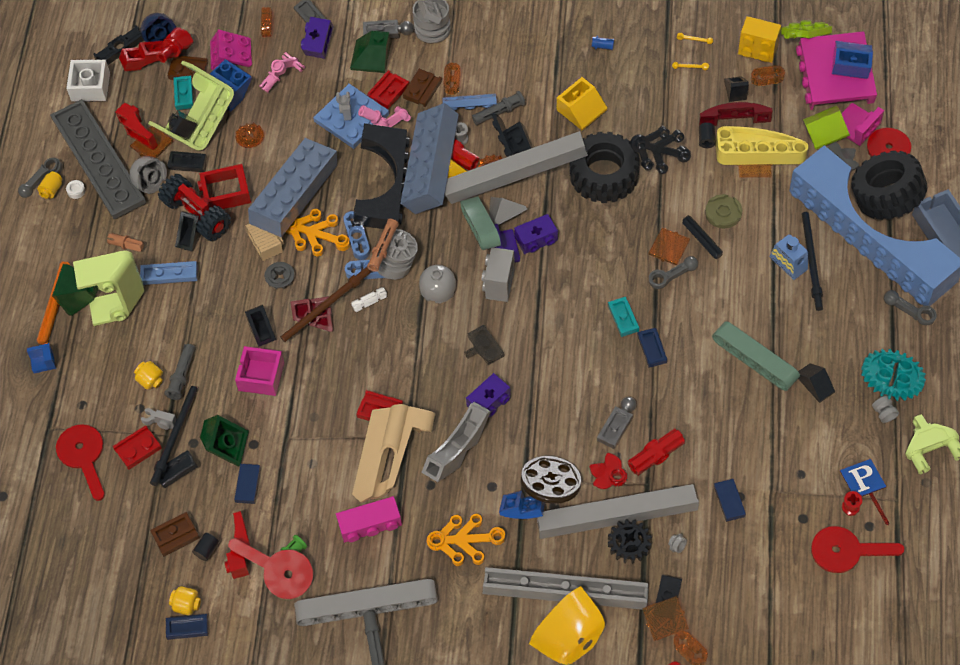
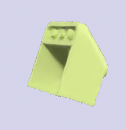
M182 61V65L195 72L192 78V85L200 91L188 113L189 117L197 121V126L190 138L187 139L170 132L169 123L166 128L151 121L148 124L195 150H203L209 143L234 96V91L229 85L205 71Z
M119 251L73 262L78 289L97 285L99 290L106 293L114 290L117 292L95 297L89 303L93 326L125 320L144 293L143 282L132 253L129 251Z

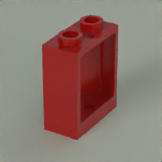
M242 164L199 173L198 187L199 191H203L204 194L200 197L205 198L209 202V208L220 206L222 209L251 203ZM238 178L241 191L209 198L207 184Z

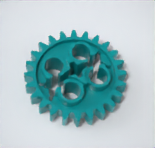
M881 349L880 353L874 350L873 354L869 353L868 357L865 358L861 368V376H864L863 381L869 382L868 387H874L873 392L880 391V396L886 394L888 399L894 396L896 401L899 400V397L906 401L907 397L913 399L914 395L918 396L926 381L924 378L926 373L922 372L923 367H918L919 362H913V357L907 358L906 353L900 355L899 350H896L895 353L891 349L888 352ZM898 362L897 368H896L895 373H894V376H893V372H894L893 367H894L895 363ZM892 376H893V380H894V381H893V384H892V386L889 387V383H890L891 378H892Z

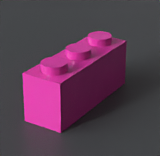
M394 496L336 513L344 543L355 542L361 537L375 536L381 531H392L397 529L398 526H402Z

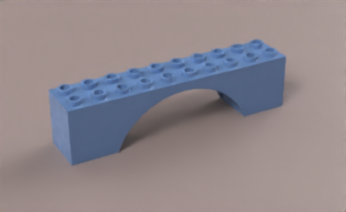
M825 145L795 168L792 173L789 189L792 196L798 198L807 209L817 214L821 221H825L830 225L834 232L839 233L848 244L857 248L861 255L871 260L875 267L884 271L889 279L898 283L919 304L931 306L958 283L960 278V258L937 238L927 241L894 239L874 230L860 218L853 208L848 195V181L852 168Z

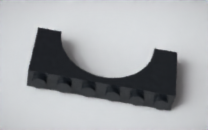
M364 123L360 148L381 156L391 167L395 183L391 189L379 197L367 200L356 199L352 225L384 229L388 219H394L399 224L402 223L403 213H399L400 208L403 209V205L400 204L401 193L404 188L402 179L405 178L407 167H404V163H407L408 152H405V148L409 147L410 137H407L406 129Z

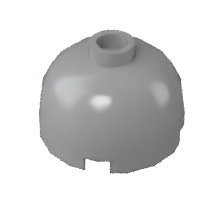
M145 156L137 159L132 164L129 177L137 189L151 194L162 187L160 184L163 180H166L167 169L165 164L159 159Z
M432 265L422 272L419 280V290L425 300L442 303L453 297L457 284L455 276L449 268L443 265Z

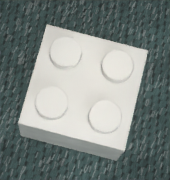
M71 60L67 82V91L71 101H79L81 99L83 101H106L110 77L106 60Z

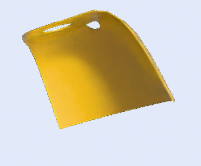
M580 586L566 595L544 618L533 633L529 644L560 664H572L594 647L605 627V621L597 606ZM580 638H584V640L579 644L578 640ZM590 640H593L591 645L587 649L583 650L585 644Z

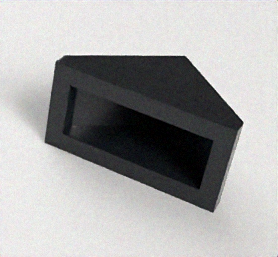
M742 76L724 78L729 102L747 100L748 80Z
M181 211L175 247L194 251L201 236L196 228L199 225L197 223L200 220L199 215Z
M263 304L245 311L248 325L258 347L276 340Z
M810 363L798 371L800 374L798 380L819 403L835 393L824 367Z

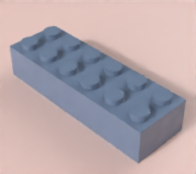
M445 103L420 112L417 115L400 203L414 214L443 205L459 116L457 112Z
M304 138L248 208L249 224L282 237L336 168L337 151Z

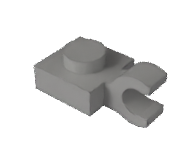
M337 92L336 101L339 103L340 114L343 113L344 121L351 120L350 93L346 92V95L340 96L339 92Z
M150 408L145 409V413L150 415V417H141L143 424L151 425L156 422L160 428L165 430L173 429L177 420L174 414L160 410L155 412Z

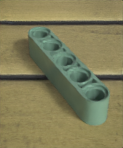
M477 196L460 201L463 215L481 250L500 246L501 242L498 231L480 198Z
M725 321L712 335L713 340L719 346L784 391H788L800 377L799 372L793 366L730 322Z

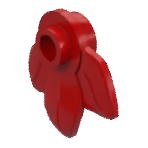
M607 453L605 463L591 464L589 466L591 474L596 478L593 486L599 489H608L611 486L619 487L626 483L627 473L621 468L622 463L617 456ZM614 476H620L621 478L616 480Z

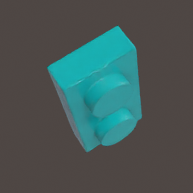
M173 77L176 110L192 108V77Z
M626 296L608 302V308L621 337L639 332L638 323Z

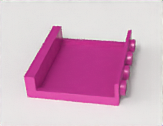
M864 31L800 38L799 45L796 46L797 56H800L801 60L799 62V69L804 75L802 77V85L807 91L805 100L806 104H809L810 110H813L814 105L863 99H866L867 104L875 102L877 91L872 68L868 79L832 74L835 41L867 45Z

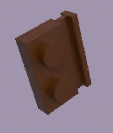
M180 55L173 57L167 76L170 80H174L173 77L191 76L193 78L195 72L182 65V61L190 63L206 72L208 60L207 58Z
M419 68L405 89L403 99L418 105L420 103L423 107H426L440 86L442 77H436L435 74Z
M187 512L150 530L163 557L200 539Z

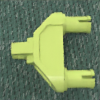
M922 414L914 417L913 424L915 429L913 431L915 434L905 455L909 460L913 461L919 474H923L922 471L926 473L931 469L923 454L940 447L948 446L954 460H959V435L954 429L935 423H927Z

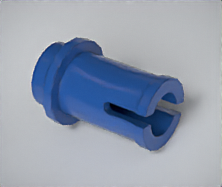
M597 35L593 37L591 47L613 50L614 39L600 38Z

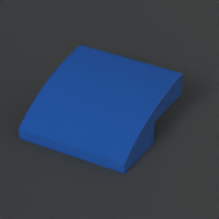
M518 491L503 495L499 513L500 516L515 519L542 517L545 503L531 496L524 498L523 492Z

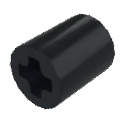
M712 123L700 124L699 146L702 148L714 147L715 126Z
M204 533L192 553L199 559L208 561L220 542L213 535Z

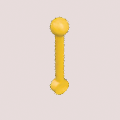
M683 33L677 34L678 40L689 39L707 42V44L713 43L712 38L705 39L686 36Z
M674 62L672 68L684 67L708 70L709 64H678Z

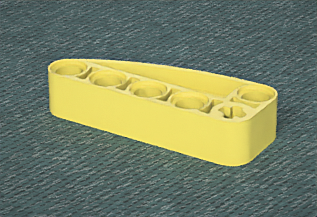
M723 126L717 130L716 157L717 161L723 165L802 164L807 157L808 144L790 135L750 127Z

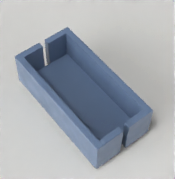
M949 189L935 194L933 199L928 197L921 201V204L914 208L912 216L928 240L937 238L960 258V205Z

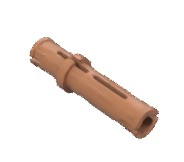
M387 220L380 239L372 250V257L367 265L369 270L377 272L382 260L386 258L387 249L399 225L396 220Z

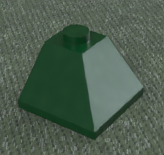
M370 31L358 38L355 43L350 70L385 73L391 46L389 32Z
M63 264L52 297L69 316H73L94 300L99 288L96 285L78 289L74 267Z
M216 415L204 420L200 439L206 451L236 466H240L249 431Z

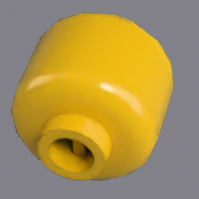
M151 361L141 362L134 371L135 380L147 390L153 387L158 388L163 382L161 378L163 371Z
M183 586L173 590L169 599V606H172L173 612L187 616L192 615L195 610L198 611L201 605V598H198L197 590Z

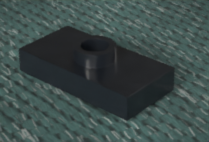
M171 151L167 167L169 170L204 172L207 156L201 153Z
M186 450L169 461L167 469L161 475L159 482L163 488H166L196 469L198 466L191 453Z
M666 575L661 576L655 603L657 606L654 609L658 607L663 613L662 617L668 618L659 605L661 606L662 604L670 614L665 607L666 601L677 604L682 579Z

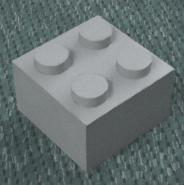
M491 248L490 254L486 255V270H483L482 291H485L486 299L508 302L515 271L514 250Z

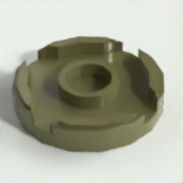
M720 194L710 198L705 208L706 219L710 224L722 229L737 225L741 220L743 210L741 203L735 197L732 198L728 197L729 195Z

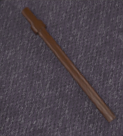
M365 267L356 276H351L346 284L281 335L282 341L286 342L350 289L356 288L361 284L360 281L371 273L370 270Z

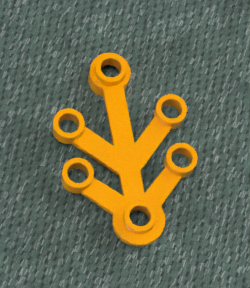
M319 209L311 210L310 215L299 219L296 218L292 223L294 225L290 226L286 231L287 234L293 236L295 247L298 251H303L307 247L306 241L300 237L299 232L306 234L312 247V253L317 257L323 254V247L316 238L335 243L339 251H346L350 247L348 236L344 234L336 236L320 231L338 225V217L335 214L329 215L327 220L312 226L304 225L312 221L317 222L321 220L322 216Z
M473 514L468 523L456 535L448 536L453 529H458L462 526V518L459 515H453L450 518V522L441 531L431 532L427 536L426 541L431 550H442L448 555L455 566H461L464 563V556L460 552H455L448 544H456L472 557L474 564L481 565L484 562V554L474 549L468 543L491 542L494 545H501L505 541V531L500 527H494L486 534H469L474 528L482 525L481 515ZM478 518L480 521L474 523L473 519ZM454 520L460 521L458 524L453 523ZM495 536H500L501 539H500V540H495L494 537H495ZM438 539L440 543L434 544L433 541ZM481 556L482 558L481 560H475V557ZM456 557H460V558H461V560L458 561V562L455 561L454 559H455Z

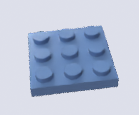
M348 84L339 94L342 96L346 95V92L350 93L351 120L344 121L343 113L340 114L339 103L336 101V96L313 118L315 123L354 149L361 143L364 123L372 124L370 120L358 115L360 107L364 105L374 111L378 110L384 118L389 116V110L351 84Z

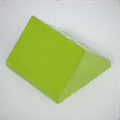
M837 105L803 119L816 150L824 145H829L850 136Z

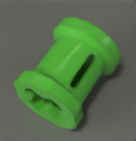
M294 535L292 537L293 540L280 550L301 552L302 549L305 550L307 548V545L299 536Z

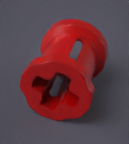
M855 491L846 493L842 503V511L848 516H855L860 511L863 501L862 496Z

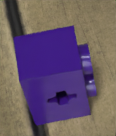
M310 17L309 22L305 26V38L301 41V49L305 55L322 59L326 58L334 28L331 20Z
M548 214L514 227L515 239L524 254L535 252L541 247L552 245L558 241V230Z
M493 373L466 397V405L468 408L473 402L481 405L490 411L488 416L490 418L495 414L500 405H505L509 401L511 396L510 387Z

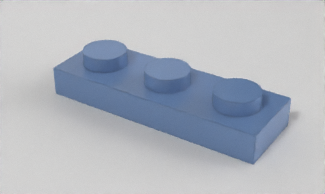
M496 94L442 98L443 103L453 110H457V107L474 109L475 106L480 105L483 108L493 106V104H497Z
M196 261L140 265V277L143 285L197 281L198 265Z

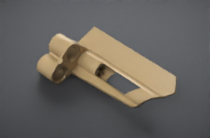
M403 404L372 410L352 493L361 503L368 499H378L386 495L390 489H393L411 430L417 433H421V431L432 432L435 413ZM389 448H392L395 455L389 479L381 482Z

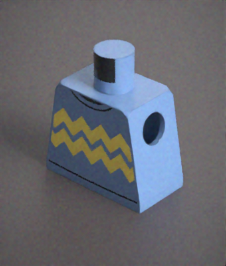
M787 235L775 244L769 257L793 280L808 270V251L799 243L796 237Z

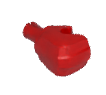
M180 27L175 28L163 40V49L157 54V59L165 63L170 56L178 57L183 49L187 50L194 43L190 33Z

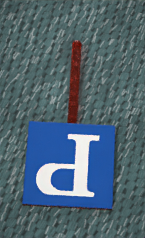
M869 459L840 470L850 491L858 492L861 496L869 494L886 525H889L888 519L873 492L886 488V485L872 460Z

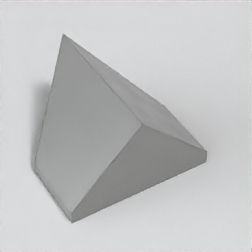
M490 198L489 217L493 224L499 225L527 210L526 206L504 198Z

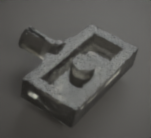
M485 325L468 333V338L472 342L473 347L464 352L467 359L478 354L487 365H490L504 357V352Z

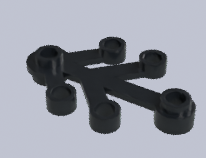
M661 126L658 130L647 136L637 134L632 137L631 148L633 151L639 152L642 160L641 166L645 170H651L654 166L652 160L648 158L646 149L652 151L656 162V170L660 174H665L668 171V166L663 162L661 153L674 156L680 162L689 161L691 152L686 146H679L677 149L666 146L673 141L677 143L683 141L684 134L680 130H675L669 135L670 131L668 128ZM658 137L662 138L660 141L656 143H651V141L657 139Z

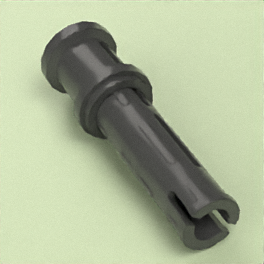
M516 91V94L508 98L504 97L501 102L473 114V122L477 126L493 118V113L497 115L503 112L510 113L512 109L520 105L525 106L524 97L520 91Z
M184 344L176 370L169 378V387L164 392L166 397L173 400L181 399V391L187 382L186 374L196 350L195 346Z

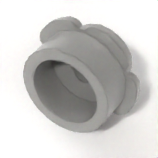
M682 534L673 535L668 543L670 550L681 553L686 547L687 539L683 538Z

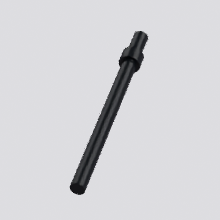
M803 212L802 221L812 282L811 295L814 298L815 309L821 311L823 310V290L819 283L809 212Z
M195 386L190 387L160 460L154 466V474L150 481V484L153 486L158 485L161 475L167 469V461L198 388Z

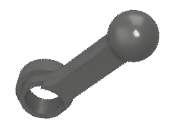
M57 158L47 159L44 165L42 164L40 169L25 184L20 185L18 188L19 195L23 198L31 196L33 190L41 183L46 174H49L51 171L58 174L61 173L62 163ZM55 162V167L49 170V165Z
M688 256L684 259L683 263L667 272L654 270L649 275V284L655 289H661L685 272L694 271L698 267V260L693 256ZM657 277H661L664 280L660 284L653 282Z
M889 290L884 295L886 304L896 306L912 316L916 321L918 320L922 325L933 324L937 317L936 311L932 307L922 306L917 308L899 297V294L894 290ZM921 314H928L930 316V320H924L921 317Z

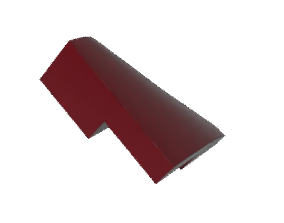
M329 296L291 301L293 320L299 322ZM331 306L307 325L328 332H334Z

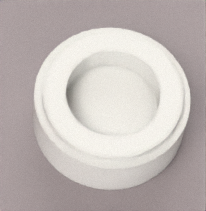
M73 180L67 184L66 191L70 198L78 199L85 194V187L81 181Z

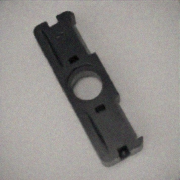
M134 25L132 30L123 36L119 35L110 41L103 50L97 54L94 53L95 60H106L107 65L111 64L119 58L122 49L134 48L144 41L141 30L137 25ZM118 44H123V45H124V46H123L122 48H120V49H116V48H115L116 45H118Z

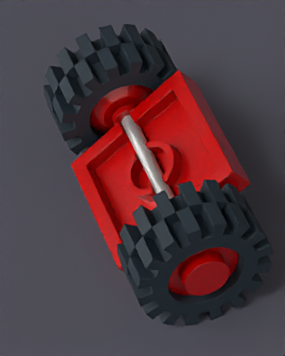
M175 174L174 176L171 175L170 179L167 178L165 184L162 183L161 186L163 187L159 188L160 193H158L159 200L171 209L183 205L184 209L189 213L199 215L200 220L197 222L199 225L196 228L208 241H215L217 237H221L222 233L225 234V229H228V225L231 224L230 215L220 206L209 208V202L197 195L196 191L192 188V183L181 174Z

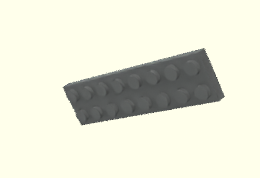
M82 99L50 114L51 119L113 220L146 204L145 198L140 190L132 184L128 171Z

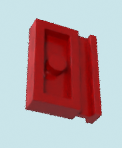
M388 70L367 93V96L386 109H389L403 94L409 85V81L397 74H392Z
M366 390L356 416L357 418L370 421L372 410L390 408L396 404H403V401Z
M146 425L112 446L128 470L162 449Z

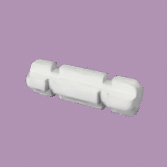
M381 287L376 290L377 292L373 291L361 297V300L356 299L352 301L353 310L358 312L362 310V307L366 308L378 302V299L386 298V290Z

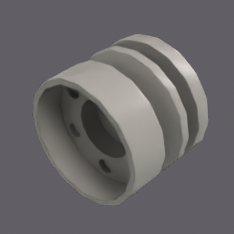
M417 0L413 6L414 31L417 38L427 43L443 41L450 33L448 3L446 0H431L437 3L442 17L440 23L437 24L435 22L429 23L423 19L418 5L419 0Z
M396 229L387 249V256L382 260L377 271L381 276L396 280L405 277L409 273L418 251L417 242L410 233Z

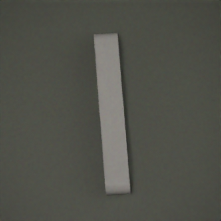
M424 579L297 601L294 607L297 625L308 626L362 617L368 611L380 614L435 604L438 599L435 581Z

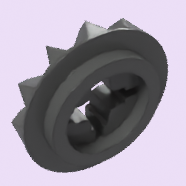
M273 263L265 271V281L269 287L284 289L285 286L291 285L292 280H294V270L288 263ZM276 274H283V278L277 279Z

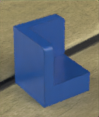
M49 343L27 348L33 373L56 369L54 353Z

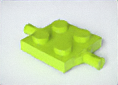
M803 20L800 23H789V26L781 27V34L784 35L785 39L797 37L812 38L832 33V26L824 22L811 24L809 20Z

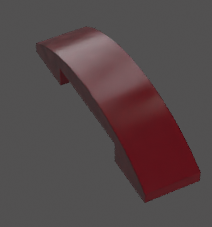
M749 102L721 104L700 113L699 126L702 123H712L714 126H717L718 120L752 118L753 123L771 122L773 110L770 107Z

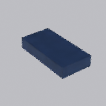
M652 328L637 332L648 368L666 364L667 357L657 329Z
M240 464L234 499L235 503L255 504L261 470L260 465Z
M734 479L714 483V489L725 521L728 522L745 517L746 513Z
M207 614L166 618L167 640L208 636Z

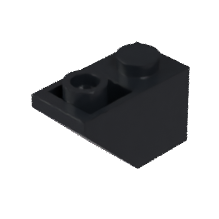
M179 110L175 114L172 113L168 119L170 132L187 139L190 138L198 124L195 119Z

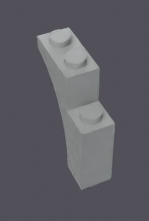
M475 402L471 403L464 417L449 438L436 451L428 455L421 473L439 482L459 469L466 452L478 444L490 411Z

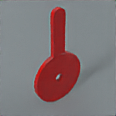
M881 128L869 136L867 151L870 157L880 155L882 152L889 153L890 151H903L910 154L911 142L907 135L898 129ZM886 145H891L892 148L889 149Z
M84 424L74 425L66 429L59 436L56 443L57 456L68 467L82 468L94 500L101 501L104 499L105 493L93 463L100 457L103 451V439L100 433L92 426ZM78 444H83L81 449L76 448Z
M838 526L826 527L820 530L815 535L811 545V553L817 565L831 573H844L851 570L858 563L860 556H901L904 552V546L900 543H859V540L851 531ZM838 547L840 551L836 553L832 550V548Z
M231 539L229 541L228 547L230 550L264 568L265 584L275 596L282 599L297 598L310 587L313 579V569L310 561L302 553L295 550H282L269 557L238 539ZM290 570L292 577L286 578L284 576L285 571Z

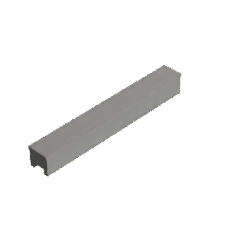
M581 132L573 133L447 178L445 197L453 204L586 157L588 154Z
M694 484L548 510L543 512L542 517H537L539 538L544 539L615 526L617 522L625 524V519L631 523L633 520L637 522L697 511L699 500L696 496Z
M485 567L483 594L560 602L571 591L581 586L595 605L647 610L648 583Z

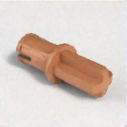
M114 233L108 235V238H112V240L107 239V243L110 245L141 252L144 248L143 241L132 239L128 235L121 236Z

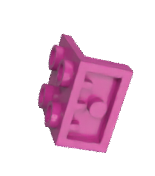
M218 29L210 41L211 69L214 70L225 59L234 64L250 67L252 65L251 39Z
M851 103L842 112L850 134L846 138L861 146L881 124L884 110L878 107L874 112L868 113L856 104Z

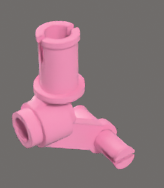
M285 52L282 55L283 60H274L272 62V72H268L269 75L259 87L269 93L275 83L280 81L278 77L286 72V68L295 67L302 72L305 66L298 62L296 57H292Z
M364 105L358 111L359 116L370 120L373 125L392 127L403 119L404 121H409L411 118L407 110L399 106L394 109L395 114L388 119L382 117L380 111H374Z

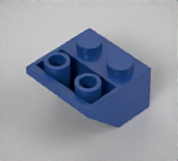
M835 41L832 74L868 79L872 68V45Z
M225 59L210 75L233 89L234 96L227 108L231 112L243 100L252 77Z

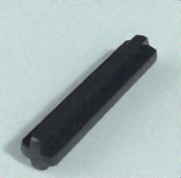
M688 215L683 218L682 224L714 259H718L723 255L720 247L691 216Z

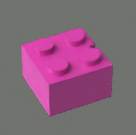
M244 346L240 359L241 365L238 367L235 378L238 391L276 396L284 366L282 351Z

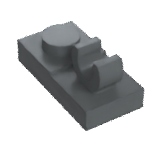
M302 0L293 7L305 23L309 22L310 17L326 19L310 0Z

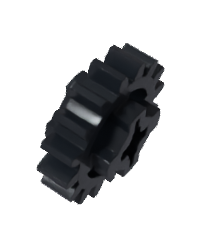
M625 519V524L623 525L617 522V528L612 527L611 533L608 534V540H610L608 541V547L611 548L610 554L616 553V560L623 558V563L630 559L631 563L634 564L636 558L642 561V554L648 556L647 549H651L652 545L650 543L652 536L648 535L649 529L643 530V523L636 525V520L629 524L628 520ZM639 536L642 537L643 544L641 543V540H639ZM616 539H618V542L620 543V547H618V545H617V543H616Z

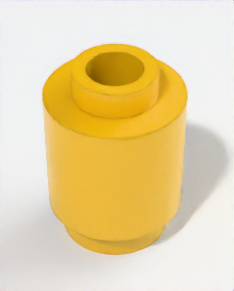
M53 171L46 174L37 188L39 195L45 199H52L62 185V177Z

